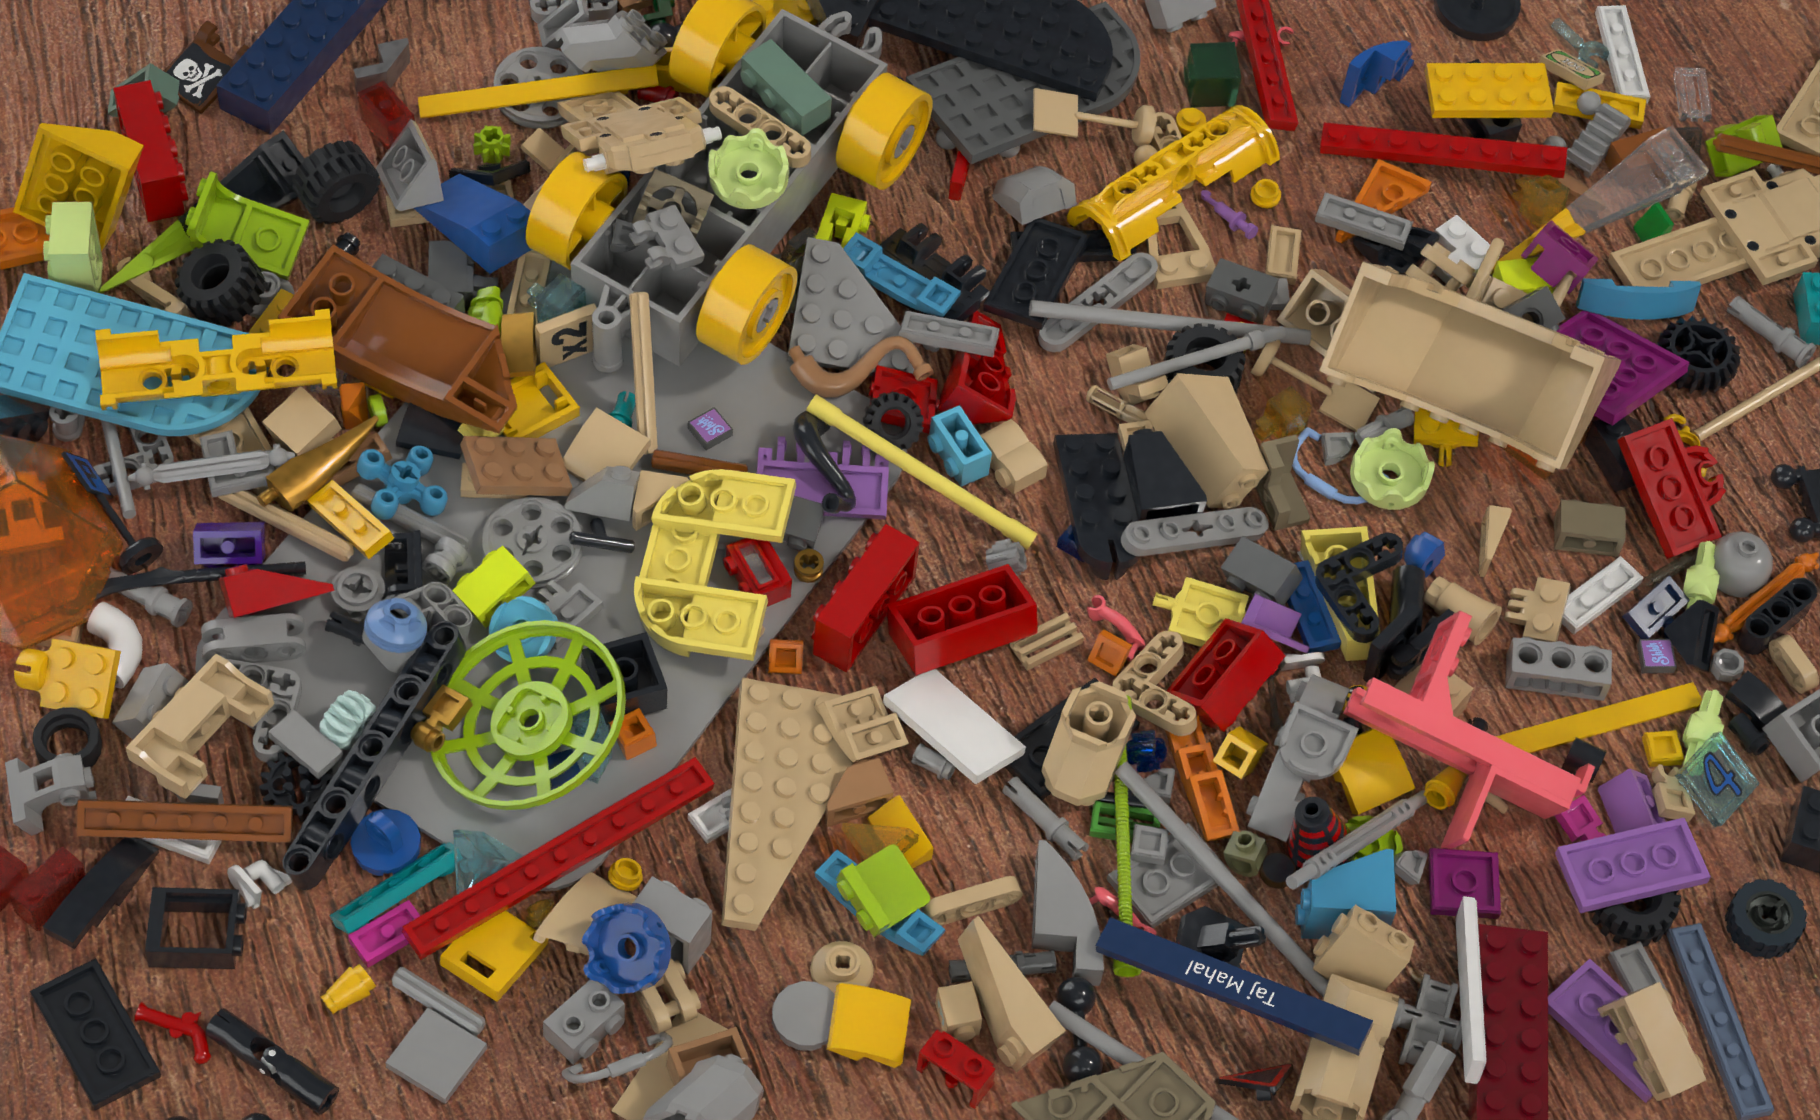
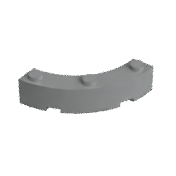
M1312 674L1308 683L1301 681L1294 700L1339 719L1350 689ZM1281 726L1274 742L1276 746H1279V739L1284 726ZM1279 749L1260 796H1252L1246 814L1251 816L1248 827L1286 842L1290 835L1295 809L1298 803L1306 796L1300 793L1303 782H1310L1311 780L1292 773L1284 765Z

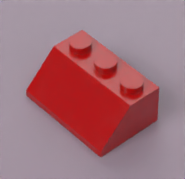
M1225 618L1166 691L1190 703L1195 708L1196 715L1199 716L1201 723L1225 732L1236 721L1238 714L1247 703L1255 698L1258 690L1268 677L1276 672L1278 665L1286 655L1263 630Z

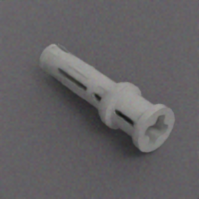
M1735 297L1729 304L1731 306L1727 308L1729 314L1771 342L1774 351L1777 353L1782 352L1795 361L1796 367H1803L1813 356L1816 345L1803 341L1795 335V330L1786 327L1784 329L1742 299V297Z
M101 563L99 568L103 569V571L96 568L93 581L98 582L108 578L127 575L108 566L106 563ZM150 586L118 592L145 606L148 614L152 616L158 614L170 620L171 624L175 627H181L189 618L192 610L191 600L187 598L179 599L169 594L167 588L163 586H156L155 588Z

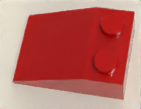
M247 564L225 569L226 576L219 578L229 617L232 618L334 591L333 584L260 569L248 570Z

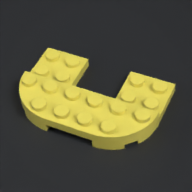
M724 469L695 473L689 476V481L681 484L676 489L672 486L667 490L653 511L651 517L653 523L640 575L635 577L634 597L639 617L649 636L657 644L672 653L689 657L690 652L754 661L768 604L767 595L707 587L720 534L783 543L796 489V481L791 478Z

